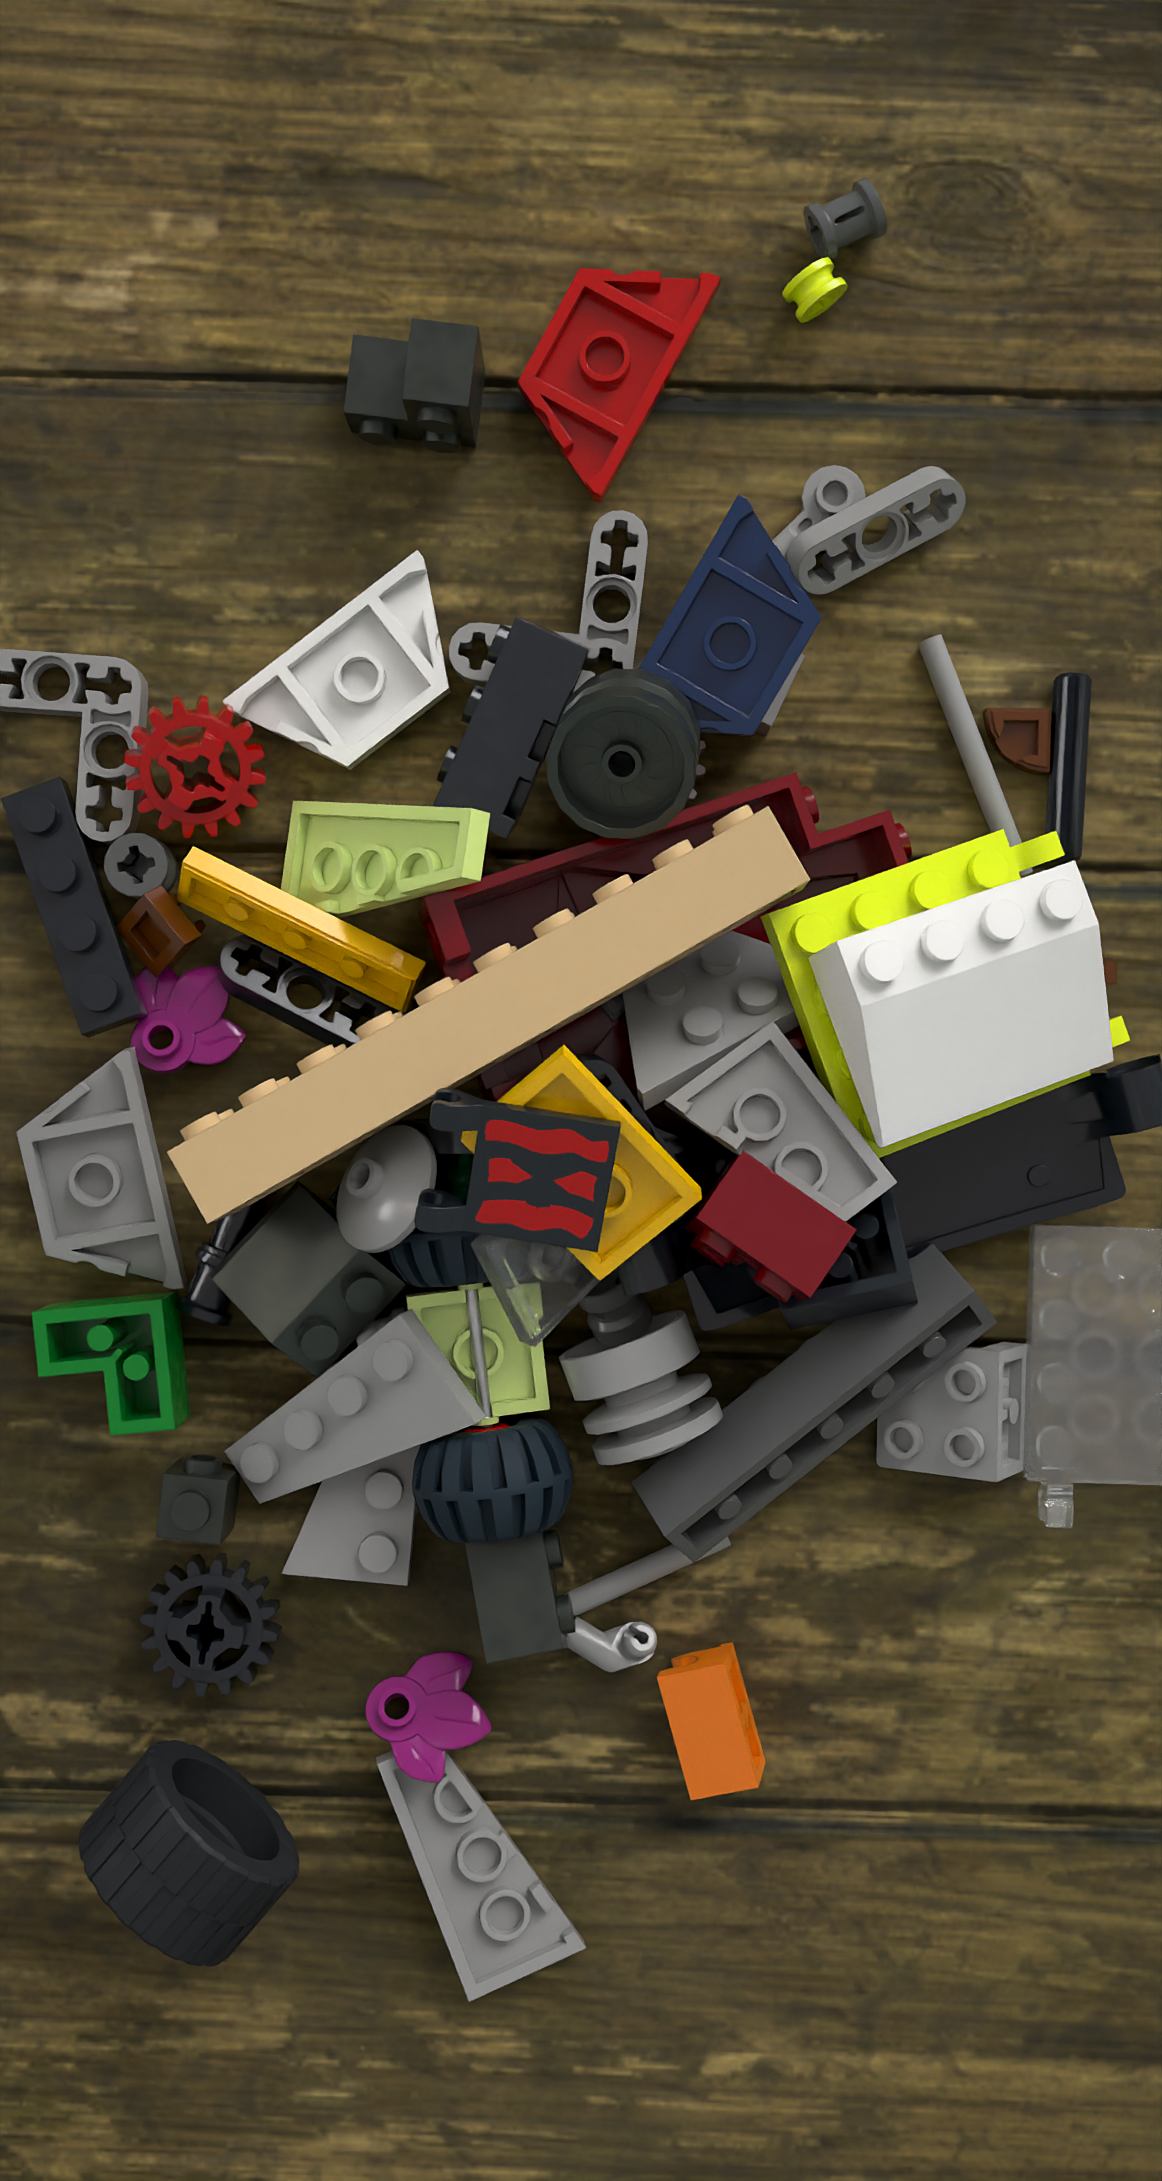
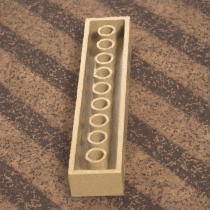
M749 805L729 813L712 825L714 837L693 849L687 839L670 847L652 859L656 871L634 884L628 874L611 881L592 894L597 902V905L576 917L568 908L552 915L533 928L538 938L519 950L516 946L511 947L509 943L493 949L473 962L478 971L474 976L461 983L459 979L451 980L450 977H447L432 984L414 996L419 1007L406 1015H403L401 1011L395 1014L388 1011L373 1018L355 1030L360 1041L348 1048H346L345 1044L335 1048L332 1044L328 1045L296 1064L302 1073L300 1076L291 1081L288 1076L278 1081L272 1078L239 1096L238 1099L243 1106L241 1110L234 1113L232 1109H229L219 1115L215 1111L180 1130L185 1142L167 1151L207 1224L245 1209L380 1130L432 1102L434 1094L438 1089H455L803 890L810 881V878L769 806L753 814Z

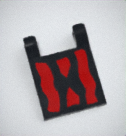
M450 1088L438 1089L434 1094L433 1104L431 1105L430 1125L436 1130L446 1132L478 1130L467 1200L442 1190L429 1188L422 1190L415 1212V1227L420 1231L429 1233L466 1231L598 1252L621 1122L482 1100L465 1092Z

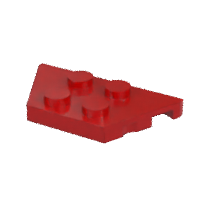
M579 268L522 372L518 380V389L593 499L602 503L716 295L721 280L717 275L713 273H700V279L661 278V271L635 270L630 274L620 275L610 269Z

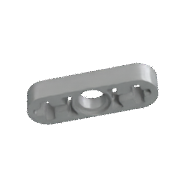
M928 466L921 468L801 532L791 542L786 554V561L793 575L806 591L818 595L832 592L951 528L964 511L966 502L964 489L954 478L939 467ZM938 490L940 493L934 497L935 506L927 511L924 508L930 504L929 494ZM905 506L908 510L902 514L899 510ZM888 516L889 527L883 538L874 544H862V534L867 524L877 517ZM843 538L846 544L852 549V552L848 555L844 553V551L848 548L842 542ZM824 550L826 553L822 556L823 566L813 571L812 568L816 565L815 555Z

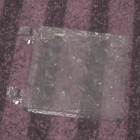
M1055 1224L1030 1225L1023 1477L1030 1482H1041L1037 1498L1038 1520H1045L1046 1527L1072 1528L1074 1516L1073 1483L1162 1485V1228Z

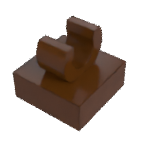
M162 885L143 894L116 927L117 931L155 977L172 969L202 936L201 933L206 927L202 919L192 923L180 909L182 903L177 900L178 893L169 895Z

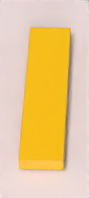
M194 846L182 862L177 894L179 902L398 1011L405 1013L419 985L426 964L425 961Z

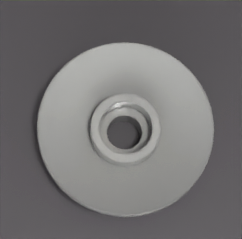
M393 1125L384 1128L371 1136L350 1161L338 1192L337 1220L343 1237L353 1247L369 1253L383 1252L402 1242L415 1229L414 1219L419 1195L422 1190L435 1188L437 1176V1161L434 1148L430 1140L422 1132L407 1125Z

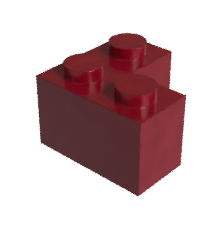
M744 1150L727 1165L684 1227L685 1230L695 1236L690 1246L699 1254L720 1267H723L726 1262H732L736 1266L746 1262L758 1271L752 1280L766 1292L785 1303L791 1295L800 1301L811 1298L857 1230Z

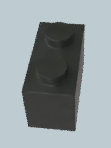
M557 1529L544 1530L512 1540L465 1543L486 1664L567 1648L565 1634L576 1632V1625L569 1593L558 1595L553 1569L564 1567Z

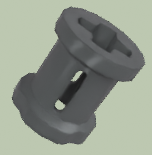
M867 178L854 182L851 192L822 206L817 202H813L805 206L803 210L807 233L816 253L821 258L828 257L834 260L837 258L839 249L868 235L873 239L885 235L887 231V221L881 200L876 189ZM849 217H853V218H851V219H849V220H847V221H844V222H842V223H840V224H837V223H839V222H841V221H843V220H845V219H847V218H849Z

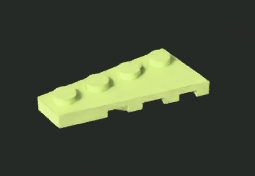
M293 801L281 890L337 918H342L479 882L482 876L490 813L472 808Z

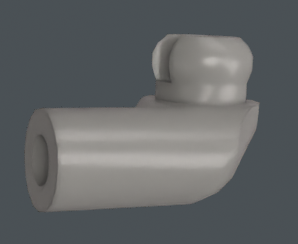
M576 1616L574 1617L576 1632L565 1634L568 1649L607 1672H617L649 1660L657 1646V1634L649 1624L644 1622H630L602 1632Z

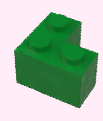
M178 1291L52 1303L32 1312L38 1377L103 1371L110 1436L176 1429L191 1416L180 1310L175 1307L179 1298Z

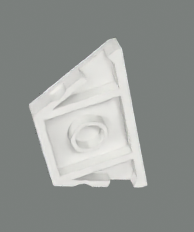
M416 550L223 700L224 704L231 705L234 714L347 769L351 770L451 693L423 556Z

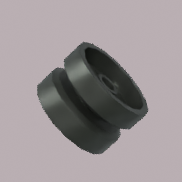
M612 669L587 679L568 698L547 751V780L559 808L579 827L605 838L637 839L663 829L684 809L695 784L696 767L700 754V725L690 701L669 680L643 669ZM619 751H624L631 755H624L619 753Z

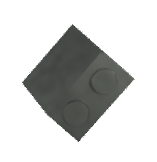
M299 1181L288 1190L210 1273L211 1279L274 1346L317 1378L324 1373L407 1285L391 1263L387 1252L369 1253L350 1245L339 1229L337 1212Z

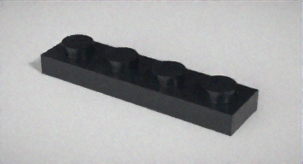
M59 776L1 798L81 1035L90 1038L148 1016L121 935L116 929L117 924L86 834L81 831L77 824L76 806L68 783Z

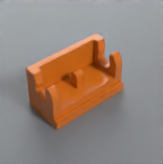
M733 1642L721 1644L720 1647L691 1652L672 1658L673 1668L660 1671L657 1680L690 1800L759 1788L766 1761Z

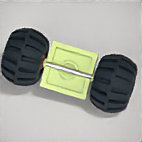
M472 1170L439 1174L436 1176L434 1189L442 1190L467 1200ZM415 1227L402 1242L387 1250L393 1266L400 1276L411 1285L418 1287L457 1286V1288L406 1295L407 1310L412 1309L486 1415V1418L474 1425L421 1444L414 1461L412 1491L419 1513L438 1537L459 1543L498 1542L542 1532L556 1524L565 1512L572 1491V1462L564 1440L551 1423L535 1416H504L550 1409L536 1281L534 1279L483 1284L484 1282L506 1279L527 1272L534 1265L542 1243L466 1231L429 1233L420 1231Z

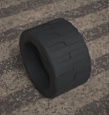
M161 1740L151 1745L80 1829L78 1836L80 1842L78 1845L80 1859L84 1863V1871L89 1881L92 1882L97 1890L98 1896L114 1912L116 1918L150 1947H155L163 1952L164 1955L174 1960H181L186 1962V1964L194 1966L205 1964V1966L211 1967L226 1961L297 1879L300 1863L298 1851L295 1849V1841L290 1831L287 1830L281 1816L273 1809L264 1795L251 1785L242 1774L227 1765L225 1761L196 1745L186 1744L184 1741Z

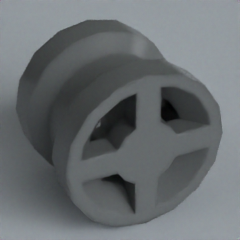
M129 833L119 837L110 845L105 855L104 870L110 884L117 891L138 900L143 894L160 885L168 893L178 878V863L172 850L166 844L144 833ZM136 852H138L139 858L135 861L134 865L127 867L137 857Z

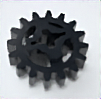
M220 1552L214 1559L211 1567H206L202 1556L196 1554L187 1562V1574L175 1564L164 1575L168 1586L157 1583L149 1592L147 1597L156 1606L149 1607L140 1616V1623L154 1627V1631L145 1637L141 1645L142 1649H159L161 1655L152 1667L155 1672L165 1670L169 1666L176 1671L172 1681L173 1688L178 1689L188 1678L195 1681L196 1696L203 1697L211 1682H217L219 1690L225 1696L230 1694L235 1686L236 1675L241 1681L249 1685L258 1674L255 1663L268 1665L275 1651L265 1642L277 1641L282 1631L281 1625L268 1621V1619L277 1613L281 1604L278 1599H263L262 1593L270 1582L267 1577L257 1579L253 1583L247 1578L251 1565L249 1561H243L234 1571L227 1568L228 1560L226 1553ZM203 1585L202 1592L196 1601L183 1600L181 1604H175L181 1594L191 1588ZM231 1592L236 1594L247 1608H243ZM211 1605L214 1626L221 1629L212 1644L209 1622L202 1620ZM177 1641H179L182 1644V1646L185 1648L187 1652L183 1650V1648L179 1645ZM243 1644L249 1645L237 1657L220 1662L221 1655L226 1649H240Z

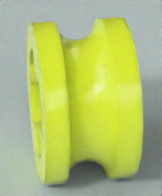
M828 257L821 258L803 269L787 284L782 292L786 302L797 303L798 309L795 315L801 323L810 321L826 311L847 290L848 285L842 277L834 278L832 276L834 264Z

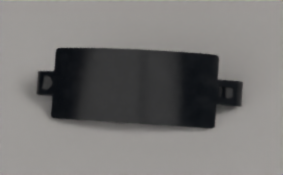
M1160 1054L1090 1072L1091 1075L884 1156L887 1170L897 1181L892 1186V1191L908 1259L917 1256L932 1243L940 1252L1122 1198L1125 1195L1126 1187L1110 1136L1137 1133L1162 1126V1059ZM700 1129L664 1141L684 1171L701 1187L702 1199L691 1207L682 1219L670 1224L616 1268L624 1295L630 1296L651 1291L673 1283L683 1276L698 1325L704 1331L726 1327L779 1308L778 1299L752 1280L758 1272L746 1262L738 1266L732 1262H726L723 1267L714 1264L690 1246L695 1236L684 1229L724 1169L738 1155Z

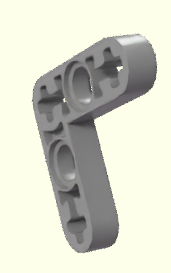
M624 510L611 511L601 516L594 525L590 539L579 634L556 633L591 648L585 664H597L600 654L612 655L613 666L622 669H633L648 535L642 520L635 514ZM617 528L627 530L628 540L637 543V547L626 548L622 567V575L636 574L633 581L617 574L595 576L598 568L610 573L611 546L601 543L602 539L613 538ZM606 590L622 592L630 603L628 615L617 623L602 621L593 610L596 597ZM481 622L469 623L459 628L452 636L449 645V659L457 676L464 682L475 686H486L495 664L484 660L481 670L471 669L469 659L465 656H460L462 649H472L475 639H484L489 651L500 625ZM582 670L573 693L587 679L595 677V673Z
M0 649V673L7 677L21 678L22 690L14 685L0 684V711L82 717L75 809L77 824L81 831L89 838L107 845H111L123 835L135 833L140 820V811L137 809V804L141 798L142 790H127V787L125 790H121L112 786V806L122 810L123 816L121 821H112L109 831L104 832L103 824L93 820L94 810L105 808L107 789L100 785L94 786V779L99 777L114 783L126 781L127 776L139 771V768L131 767L125 763L116 769L101 767L96 758V749L100 741L108 735H120L125 738L129 750H141L142 746L137 744L131 737V731L134 726L146 728L149 692L148 684L143 674L127 660L117 657ZM23 664H25V667H24L23 673H22L20 666L23 665ZM53 667L65 669L70 678L69 690L65 696L56 701L42 699L37 685L42 673ZM89 669L86 678L96 684H112L115 680V674L120 673L121 678L129 685H132L131 693L120 694L118 704L113 705L112 698L105 693L86 690L83 670ZM23 691L24 698L19 699L21 692ZM86 692L88 702L87 704H81Z

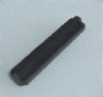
M1062 673L1055 678L1053 686L1050 772L1048 776L1045 834L1056 831L1065 855L1051 860V862L1068 863L1074 860L1076 862L1082 856L1092 685L1090 675L1083 673Z

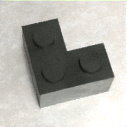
M412 318L409 341L353 334L344 404V415L351 433H359L361 440L376 445H394L397 443V438L422 441L423 447L440 453H457L460 451L461 446L476 448L486 374L479 327Z

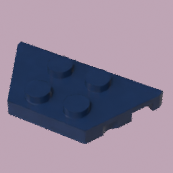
M740 494L736 497L639 669L669 680L690 701L700 725V733L753 736L822 617L793 575L782 553L759 521L748 499Z

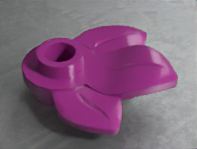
M145 966L139 973L136 982L148 1016L138 1019L139 1022L132 1032L131 1047H135L137 1060L144 1068L155 1073L166 1074L183 1068L188 1062L213 1066L229 1059L244 1043L247 1037L245 1032L233 1022L223 1018L231 995L223 988L220 982L219 967H200L184 973L179 978L173 969L155 977ZM170 1031L173 1033L174 1039L168 1048L158 1050L152 1047V1039L158 1032Z
M440 1652L423 1656L415 1662L405 1677L395 1676L381 1681L368 1696L366 1718L371 1730L380 1739L391 1743L397 1766L402 1772L413 1779L429 1783H440L445 1771V1751L471 1746L483 1739L491 1731V1724L483 1709L467 1693L461 1691L470 1676L473 1664L470 1658L462 1654ZM394 1698H403L409 1703V1711L406 1716L398 1720L389 1718L385 1713L388 1702Z

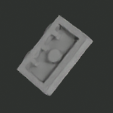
M1000 1342L983 1348L966 1347L877 1417V1464L885 1468L990 1482H999L1023 1471L1027 1344Z

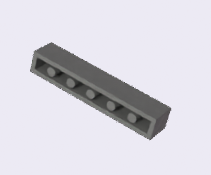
M933 1243L917 1256L908 1259L918 1303L835 1320L816 1336L806 1340L795 1353L766 1376L757 1379L746 1392L722 1410L723 1418L717 1425L691 1439L683 1446L659 1457L648 1470L631 1482L664 1537L693 1563L997 1323L975 1290Z

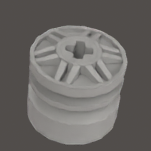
M683 1310L653 1315L652 1323L648 1330L639 1338L623 1345L605 1346L597 1342L595 1337H592L568 1349L559 1356L575 1401L605 1399L606 1403L594 1409L582 1420L587 1434H602L591 1444L599 1465H615L649 1459L673 1451L691 1439L705 1433L717 1425L723 1418L719 1402L715 1397H701L712 1387L710 1378L706 1373L677 1375L676 1371L687 1365L700 1353L686 1313Z

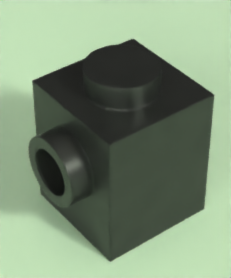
M187 1454L184 1458H179L163 1473L156 1538L221 1545L235 1527L240 1474L234 1465L222 1463L223 1459L215 1455Z

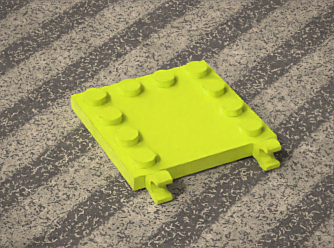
M1004 829L761 916L820 1083L878 1158L1091 1075L1090 1071L1088 1070L878 1148L808 957L838 940L1021 879L1020 871L1065 855L1056 831L1010 847ZM1122 1016L1109 1019L1112 1048L1130 1041Z

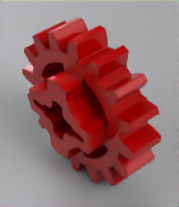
M200 695L195 710H186L180 696L173 697V714L165 716L154 706L149 709L148 716L153 725L151 730L140 726L133 727L131 737L142 747L141 750H125L124 763L131 767L139 768V771L126 777L127 790L134 791L144 789L145 793L139 799L137 809L142 814L157 808L160 811L158 816L159 829L164 831L171 825L173 820L181 822L184 838L191 837L195 824H204L210 837H215L218 832L217 820L225 817L229 823L237 827L241 824V820L236 807L239 804L251 808L257 806V796L248 787L249 785L265 784V771L251 766V763L265 757L261 744H245V741L254 732L253 727L249 721L234 727L231 724L234 713L231 705H224L216 715L209 712L207 696ZM183 727H201L197 734L177 738L170 734ZM227 740L234 748L239 759L238 775L233 774L232 769L223 765L220 759ZM199 755L206 757L208 775L197 771L191 779L184 776V763L181 761L182 759L193 763ZM152 758L157 761V765L168 771L170 781L167 784L165 793L159 789L151 771ZM211 796L219 800L207 806H190L195 800Z

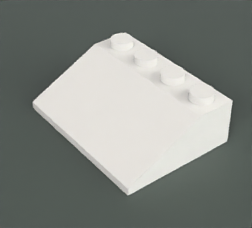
M1075 860L838 940L808 957L878 1148L1114 1061L1099 923Z

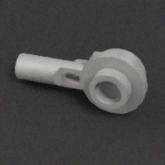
M837 465L822 467L811 474L803 487L801 513L772 540L785 560L788 548L797 535L866 498L864 485L857 474L846 467Z

